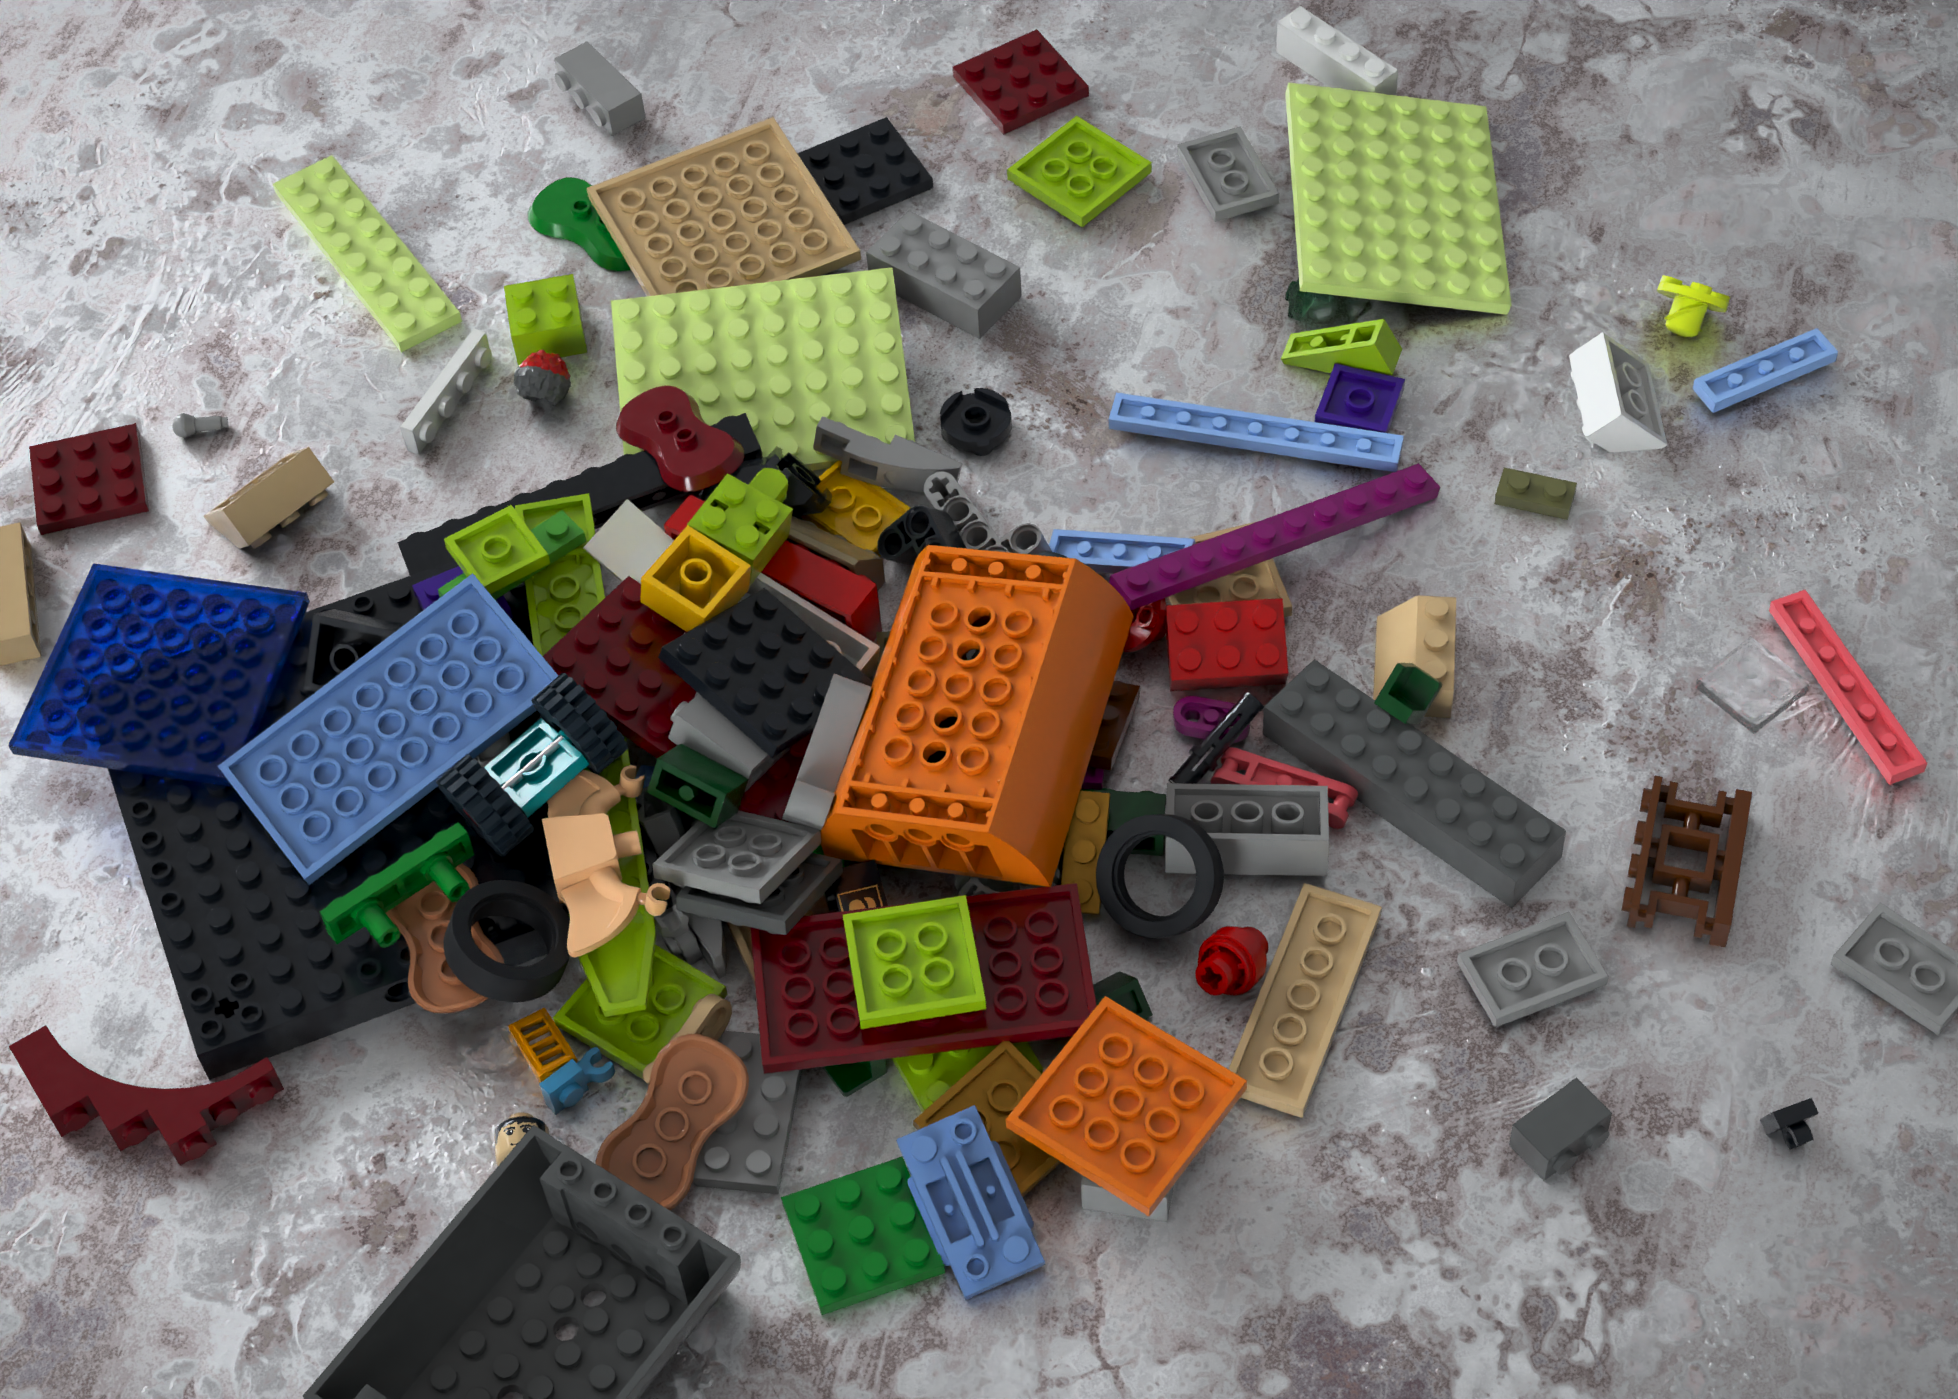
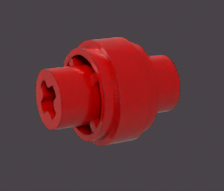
M1226 926L1216 930L1202 943L1199 949L1198 966L1195 971L1199 986L1208 994L1215 996L1221 994L1241 995L1248 992L1263 978L1266 971V955L1269 949L1266 937L1258 929L1249 926L1243 928Z

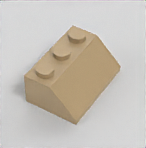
M308 446L287 454L203 517L238 548L251 545L255 549L272 537L268 531L276 525L280 524L283 528L300 516L297 510L307 502L310 506H313L323 500L328 495L325 489L332 485L334 481Z
M1417 595L1377 616L1374 700H1376L1397 663H1413L1442 683L1440 691L1424 717L1451 718L1455 670L1456 597Z

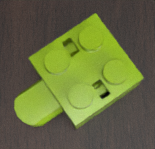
M763 468L749 485L727 473L687 524L751 565L749 587L789 536L793 509L783 504L787 497L788 480L782 472L773 468Z

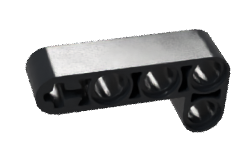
M918 505L910 508L880 534L877 548L879 554L886 560L914 565L919 553L928 545L966 548L947 512Z

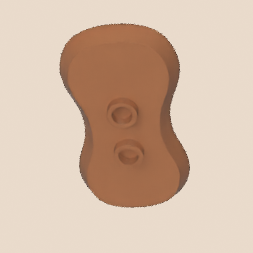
M463 863L455 867L467 881L470 889L478 885L477 878L470 868ZM432 882L386 912V914L398 927L409 947L408 988L412 998L424 1010L447 1014L473 1008L489 998L474 992L464 985L452 972L447 963L443 947L444 936L457 902H451L435 882ZM477 921L471 927L475 944L488 957L504 964L501 953L485 936Z
M686 1034L670 1041L658 1053L654 1061L647 1093L641 1105L627 1121L606 1137L599 1148L596 1164L668 1210L674 1209L682 1202L690 1190L697 1158L702 1146L718 1127L737 1113L745 1101L749 1088V1076L743 1061L730 1048L704 1035Z

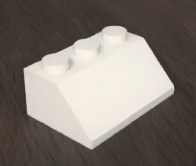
M1604 332L1569 355L1572 367L1571 378L1575 383L1578 395L1576 402L1584 423L1582 430L1590 443L1598 444L1608 452L1662 449L1667 446L1648 362Z

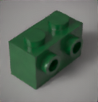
M680 743L657 758L647 793L716 828L738 813L749 779Z

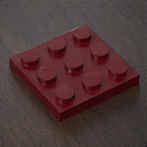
M1037 29L952 67L953 77L1003 135L1089 96V86Z
M136 423L29 446L36 523L41 535L149 511L140 433Z

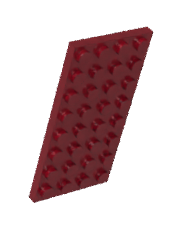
M628 576L542 657L558 676L561 673H565L568 677L573 678L577 685H581L589 696L591 695L596 701V704L606 712L607 717L618 727L617 730L655 758L660 757L677 746L668 739L673 722L670 720L671 715L683 701L689 703L694 699L696 691L662 662L658 656L662 646L687 632L641 603V584ZM812 733L793 744L790 751L780 758L744 793L739 811L786 821L782 817Z
M1077 883L966 896L985 994L986 1009L861 1029L843 915L906 904L803 916L787 935L771 934L765 930L750 927L764 1074L995 1046L1003 1041L1019 1043L1073 1036L1096 1008Z

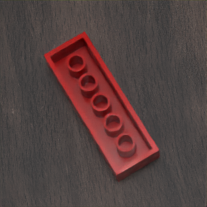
M689 495L664 523L665 533L675 540L687 527L689 521L706 500L703 501L693 495ZM786 540L762 570V574L870 641H875L877 638L876 632H882L877 584L867 576L857 575L842 568L840 564L833 560H826L811 553L806 547L799 544L794 545Z

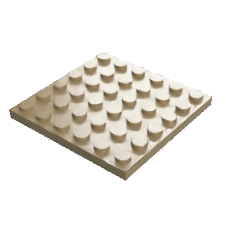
M774 117L587 188L588 198L647 296L821 276L861 260L860 249Z

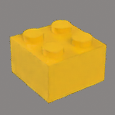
M687 525L641 577V603L688 632L734 606L749 590L751 565Z

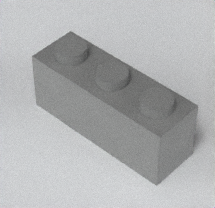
M588 41L554 58L557 70L554 76L560 89L564 92L568 91L573 96L580 109L585 108L591 114L594 122L599 127L603 126L612 136L646 118L642 94Z

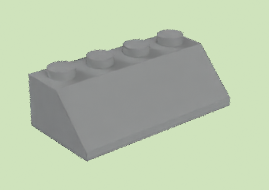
M1167 783L1166 814L1177 815L1191 820L1210 835L1221 855L1225 875H1328V786ZM1166 836L1165 873L1196 874L1193 859L1186 848L1178 841Z

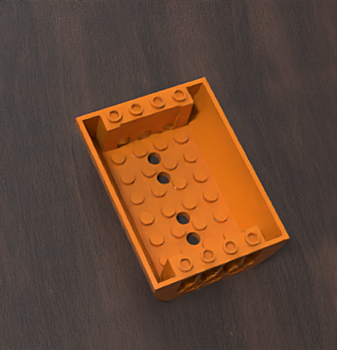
M934 545L926 546L914 562L877 668L868 700L834 792L833 801L820 832L821 846L824 854L843 860L858 862L876 860V864L1051 887L1134 617L1120 593L1093 569L1073 558ZM971 649L980 650L979 654L972 660L961 659L963 654L968 653ZM954 716L958 718L953 726L939 728L941 721L948 717ZM936 751L946 752L945 757L941 761L936 763L927 762L929 756L933 755Z

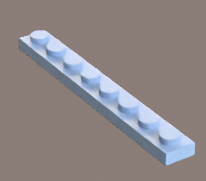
M1117 392L1108 419L1109 429L1389 472H1396L1398 470L1404 439L1403 435Z

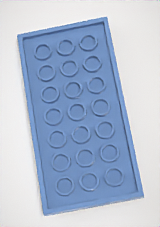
M472 573L218 765V768L300 875L310 885L438 787L436 781L463 757L470 755L474 759L534 713L536 709L531 701L532 698L556 679L558 674Z

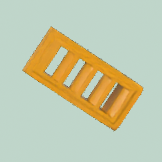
M545 1007L508 1025L510 1033L539 1083L571 1059L576 1063L578 1062L571 1047ZM543 1022L544 1026L523 1035L522 1032ZM546 1033L550 1034V1036L532 1045L528 1043ZM553 1043L556 1045L538 1055L535 1054V1052ZM559 1053L562 1055L545 1065L541 1064V1062Z

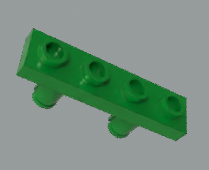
M457 822L447 830L438 832L430 841L413 852L404 854L397 862L382 872L368 877L363 884L343 897L334 899L326 908L320 911L330 937L338 944L365 927L382 948L393 945L399 939L400 931L386 912L432 882L437 884L451 902H457L470 889L467 881L455 869V867L475 855L468 832Z

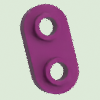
M1198 696L1184 697L1174 705L1173 725L1179 733L1185 736L1205 739L1236 703ZM1237 717L1230 726H1234L1240 717ZM1189 719H1195V720H1197V722L1188 721V720H1189ZM1250 723L1232 744L1241 742L1248 736ZM1228 728V729L1221 735V737L1219 738V740H1222L1223 737L1230 731L1231 728Z

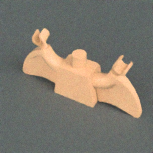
M634 765L626 766L621 770L620 783L615 786L598 774L582 770L546 801L548 804V818L542 819L559 903H565L570 913L567 949L569 955L574 958L601 947L617 936L632 921L639 905H645L646 911L653 916H659L666 910L667 902L662 900L669 899L671 891L667 885L656 883L649 887L647 893H642L641 888L629 886L621 882L622 876L618 859L642 854L637 830L616 835L612 834L607 812L621 801L620 796L635 798L642 793L645 776L635 779L637 767Z

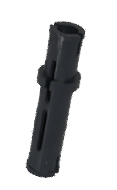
M1245 691L1239 701L1218 722L1199 746L1194 745L1189 750L1190 756L1168 781L1170 783L1197 784L1208 771L1213 772L1218 766L1216 761L1240 736L1259 711L1263 710L1264 706L1261 702ZM1237 717H1240L1237 723L1230 729V731L1223 737V739L1219 740L1221 735L1228 729V727L1235 721V719ZM1210 748H1214L1210 752V754H1208V756L1203 760V762L1196 768V770L1192 771L1195 765L1203 758V756L1208 752V750Z

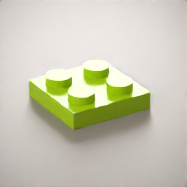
M512 505L444 539L446 549L464 574L468 577L473 573L490 594L550 564L548 553Z

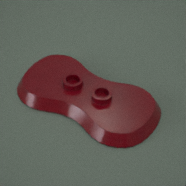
M674 386L655 387L636 396L622 408L616 422L618 436L624 442L650 453L657 461L663 481L676 490L691 492L708 488L722 481L727 473L731 475L739 468L744 459V449L741 443L728 433L707 425L701 417L696 400Z

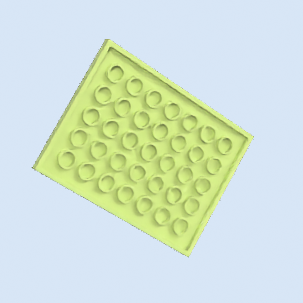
M1288 82L1285 95L1300 291L1508 315L1511 308V297L1487 107Z
M893 267L611 301L620 412L629 401L650 389L659 386H674L696 400L701 417L707 425H714L727 416H738L746 413L761 447L763 457H767L777 446L782 449L781 457L784 458L789 452L795 455L812 471L829 469L839 461L813 449L816 426L822 416L835 422H841L847 427L868 436L876 437L887 444L891 443L895 435L915 441ZM623 441L624 455L644 451Z

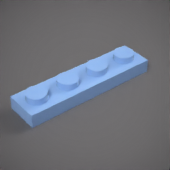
M1816 328L1694 379L1693 390L1711 412L1714 413L1836 361L1838 351L1820 330Z
M1054 529L1049 546L1052 552L1077 559L1095 572L1117 573L1196 544V541L1192 538Z

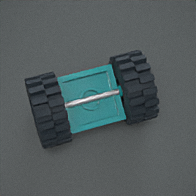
M561 673L532 698L533 706L540 713L541 718L485 767H481L470 755H466L436 781L439 789L445 794L448 801L453 804L457 812L485 840L487 845L494 849L501 857L506 856L534 831L527 817L575 778L584 768L588 767L592 773L599 775L628 749V743L624 740V736L617 730L618 727L607 717L606 712L596 704V701L591 695L589 696L581 685H577L575 680L568 677L565 673Z

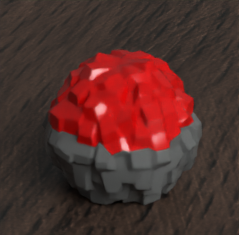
M539 350L527 356L518 366L514 374L513 384L516 386L517 395L524 399L536 402L537 398L543 399L545 397L546 400L553 403L552 406H556L568 394L571 387V375L566 368L565 361L559 354L546 353L544 350Z

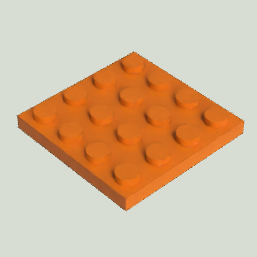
M1105 996L1006 1118V1128L1150 1217L1246 1091L1247 1080Z

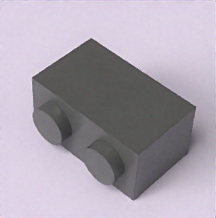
M1576 1077L1512 1125L1509 1146L1545 1181L1556 1172L1560 1175L1567 1172L1577 1161L1578 1155L1588 1148L1591 1151L1599 1148L1607 1140L1610 1134L1608 1130L1612 1112Z

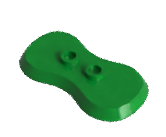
M561 178L548 185L537 195L527 213L530 225L537 232L578 244L602 268L612 271L631 270L588 198L587 188L591 187V184L579 178Z

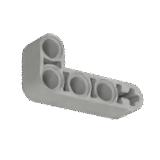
M944 471L936 472L926 479L923 489L926 497L934 509L942 510L950 515L967 549L1038 555L1044 551L1052 552L1041 530L1034 524H1021L999 538L950 473ZM949 495L950 499L946 502L944 497Z
M837 674L833 675L784 811L783 820L822 830L872 687Z

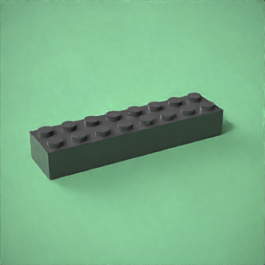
M1315 659L1264 706L1263 735L1320 775L1353 786L1358 791L1356 800L1510 908H1513L1562 858L1566 835L1565 829L1412 725L1404 724L1374 703V699Z

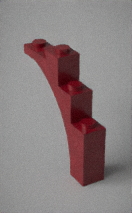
M46 1025L9 1046L61 1137L72 1131L82 1129L89 1121L100 1116L121 1152L129 1146L143 1142L148 1135L158 1130L179 1166L189 1160L200 1158L208 1149L217 1145L211 1131L232 1123L240 1114L256 1105L268 1102L275 1094L284 1090L268 1057L226 1080L187 1088L161 1089L124 1084L103 1077L86 1068L59 1045Z

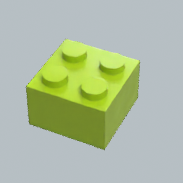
M573 274L504 286L510 333L518 365L531 353H536L539 350H544L546 353L559 354L560 357L588 353Z

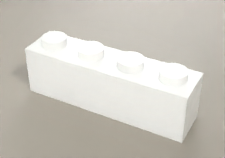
M1298 7L1277 22L1276 52L1326 86L1397 95L1398 69L1303 7Z

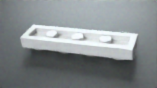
M477 329L471 331L400 426L407 451L420 454L425 446L433 441L437 430L445 419L452 415L464 393L469 392L475 378L482 369L489 365L492 352L486 332Z

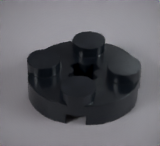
M974 388V393L963 395V391L957 392L944 402L940 410L941 436L943 440L957 449L973 452L977 456L990 454L994 447H997L1007 439L1012 430V416L1007 400L1001 394L990 389ZM978 417H982V422L980 423H971L968 420H976Z

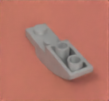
M822 416L816 426L813 449L842 461L840 473L848 477L881 487L913 492H924L926 479L936 472H948L957 482L959 481L962 467L961 462L952 459L948 455L923 447L915 441L895 435L891 443L887 444L876 437L863 434L847 427L841 422H835Z

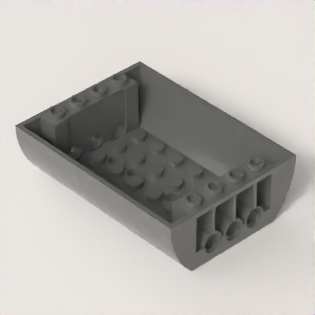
M533 1125L303 1394V1398L502 1399L508 1393L517 1392L523 1395V1399H639L737 1276L741 1268L740 1254ZM592 1291L604 1292L606 1298L600 1305L589 1307L583 1303L588 1293ZM566 1324H573L579 1327L576 1336L570 1340L562 1341L556 1338L558 1329Z

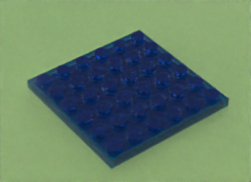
M93 563L8 746L12 754L233 787L218 768V765L254 739L310 603L307 593Z

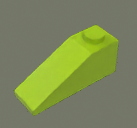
M1385 319L1292 333L1281 360L1286 365L1331 373L1336 363L1380 374L1393 375L1402 348Z

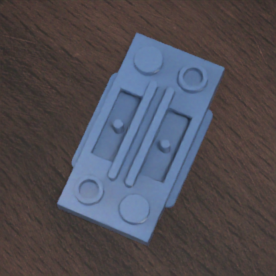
M975 1105L896 1139L911 1174V1177L908 1179V1186L938 1254H940L944 1265L951 1266L965 1300L1045 1265V1260L1031 1231L1034 1226L1033 1219L999 1144L996 1141L990 1140Z

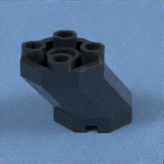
M777 446L767 457L743 460L739 468L731 474V476L749 485L756 474L763 468H773L782 472L788 480L787 497L783 504L793 509L792 516L822 513L832 501V494L827 488L823 492L818 489L817 485L821 482L820 478L795 455L788 452L784 458L781 457L782 449ZM720 482L703 489L699 493V497L703 501L707 500Z

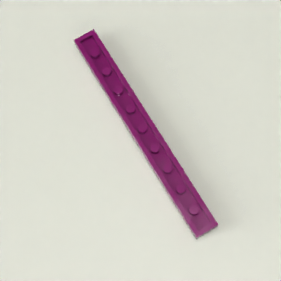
M1418 463L1111 574L1109 583L1124 598L1130 610L1435 499L1438 497L1440 486Z

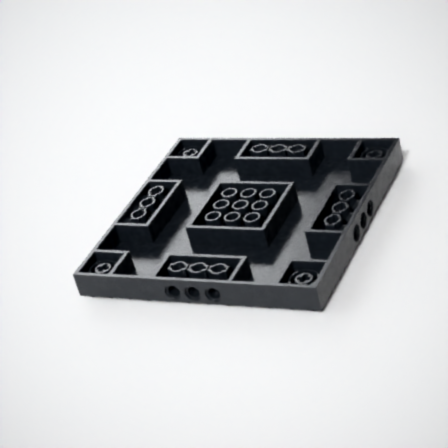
M455 560L83 689L197 1057L209 1080L257 1063L266 1057L276 1056L416 1003L408 988L410 951L401 933L399 939L393 945L382 948L368 930L363 927L336 944L326 930L320 911L326 908L334 899L343 897L363 884L368 877L382 872L397 862L401 856L408 852H413L430 841L438 832L447 830L457 822L468 832L475 854L464 861L463 864L475 874L478 885L494 880L523 882L541 889L559 903L542 819L548 818L547 802L527 817L534 831L506 856L501 857L470 827L438 786L309 885L218 768V765L315 693L304 690L314 614L336 609L406 624L423 611L414 595L412 585L459 566ZM524 581L503 596L511 608L513 616L511 620L533 645ZM537 710L509 731L511 743L541 718ZM640 824L649 887L656 883H663L669 887L668 881L654 878L653 863L658 858L651 848ZM670 894L669 899L662 900L667 902L666 909L672 908L673 906ZM561 903L560 905L564 908V910L569 916V910L566 904ZM489 916L478 921L483 933L499 950L506 965L516 966L547 954L546 945L541 935L523 921L507 916Z

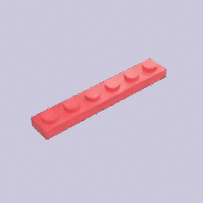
M1802 590L1771 601L1769 612L1887 783L1891 785L1925 772L1926 760L1808 592Z

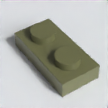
M1504 467L1494 504L1568 520L1577 483Z

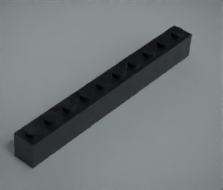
M746 413L738 416H727L718 423L711 425V427L728 433L741 443L744 449L743 460L763 458L761 447ZM644 450L636 454L622 455L614 462L601 467H590L581 474L569 479L555 480L546 487L534 492L520 493L511 500L499 505L485 506L475 514L464 518L450 519L440 527L432 530L415 532L405 540L397 543L411 576L454 561V558L446 549L444 539L510 505L515 509V505L589 493L595 529L602 527L627 499L643 512L696 491L685 492L668 486L660 475L657 461L650 453Z

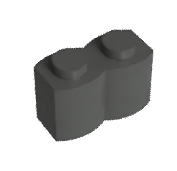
M645 787L637 797V802L640 806L638 819L651 848L656 853L657 858H659L691 829V822L687 813L647 793L648 787Z

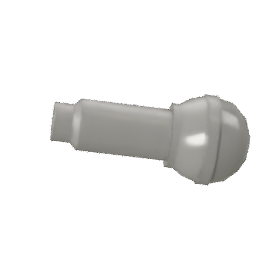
M181 413L172 422L174 433L183 438H188L200 431L222 430V428L229 427L228 417L221 416L195 418V416Z

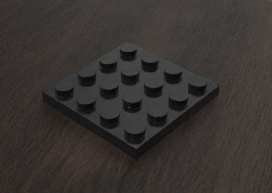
M765 588L662 646L658 656L662 662L771 758L813 732L834 674L870 687L873 683L860 669Z

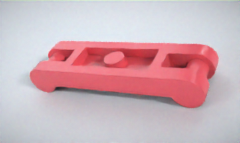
M1229 747L1221 757L1222 766L1215 770L1210 781L1211 784L1328 786V797L1334 800L1333 804L1328 802L1329 826L1335 829H1342L1345 826L1349 817L1347 809L1354 805L1358 797V791L1349 784L1234 747ZM1243 769L1246 770L1245 775L1237 773L1236 771H1240Z

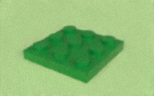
M903 1156L781 1197L783 1208L821 1316L945 1273L942 1258L935 1248L908 1186L910 1174Z

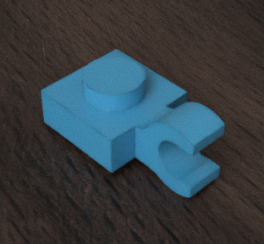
M598 1047L587 1051L577 1063L571 1059L539 1084L546 1105L555 1115L566 1107H572L577 1104L584 1093L589 1090L587 1083L606 1082L614 1076L615 1069L611 1061L602 1067H593L602 1059Z

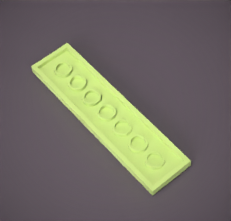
M332 155L273 183L276 195L400 352L462 322L458 309Z

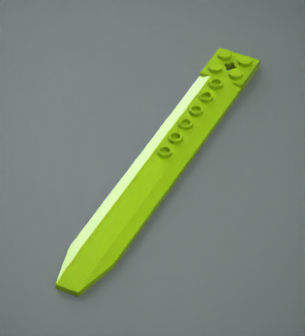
M589 493L515 505L516 512L530 530L563 510L584 531L586 537L585 543L525 581L533 646L542 656L605 598L600 563L583 549L596 534ZM628 749L599 774L613 786L620 783L621 770L631 765ZM622 795L620 796L621 801L607 812L612 834L616 835L637 830L642 854L618 859L622 876L621 882L629 886L641 888L642 893H647L649 883L636 797L628 798ZM639 905L632 921L617 936L601 947L578 957L605 1017L647 1010L657 935L654 916L646 911L645 905Z

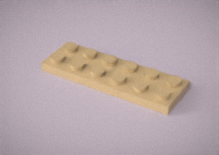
M1306 883L1303 884L1229 1066L1230 1071L1247 1080V1089L1240 1098L1303 1118L1380 920L1382 906Z

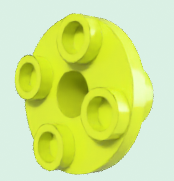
M1662 275L1657 292L1674 299L1669 315L1664 318L1666 319L1665 326L1670 332L1683 337H1695L1699 331L1702 332L1701 325L1706 310L1716 312L1727 311L1730 300L1729 296L1712 291L1713 288L1700 283L1691 282L1690 286L1682 285L1683 281Z

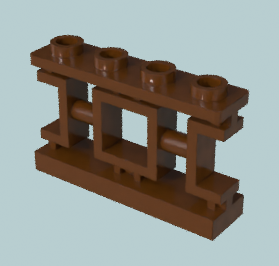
M1655 775L1652 789H1643L1639 812L1647 813L1646 822L1639 820L1637 822L1633 844L1641 845L1640 855L1632 853L1627 877L1635 878L1634 888H1625L1621 911L1629 912L1627 927L1635 928L1636 921L1645 922L1644 927L1652 928L1655 912L1695 919L1696 924L1693 937L1702 938L1703 934L1710 935V945L1726 947L1732 924L1752 792L1736 789L1734 798L1726 797L1727 792L1718 791L1715 806L1675 799L1678 783L1670 781L1669 786L1662 785L1663 777ZM1659 801L1666 803L1663 818L1684 821L1683 827L1662 824L1660 838L1652 837ZM1723 814L1730 815L1725 849L1723 851L1718 850L1720 834L1699 831L1700 825L1720 828ZM1667 845L1707 853L1704 872L1664 865ZM1650 867L1654 868L1652 883L1672 887V892L1669 894L1651 890L1648 905L1640 904L1646 868ZM1712 879L1719 881L1713 918L1706 917L1709 901L1688 897L1689 891L1709 894Z

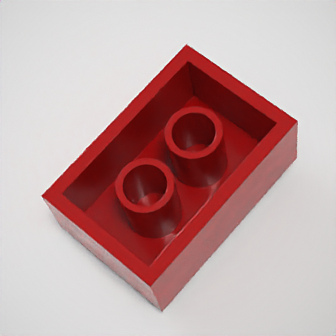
M1283 598L1166 605L1165 625L1170 691L1286 684L1289 673Z

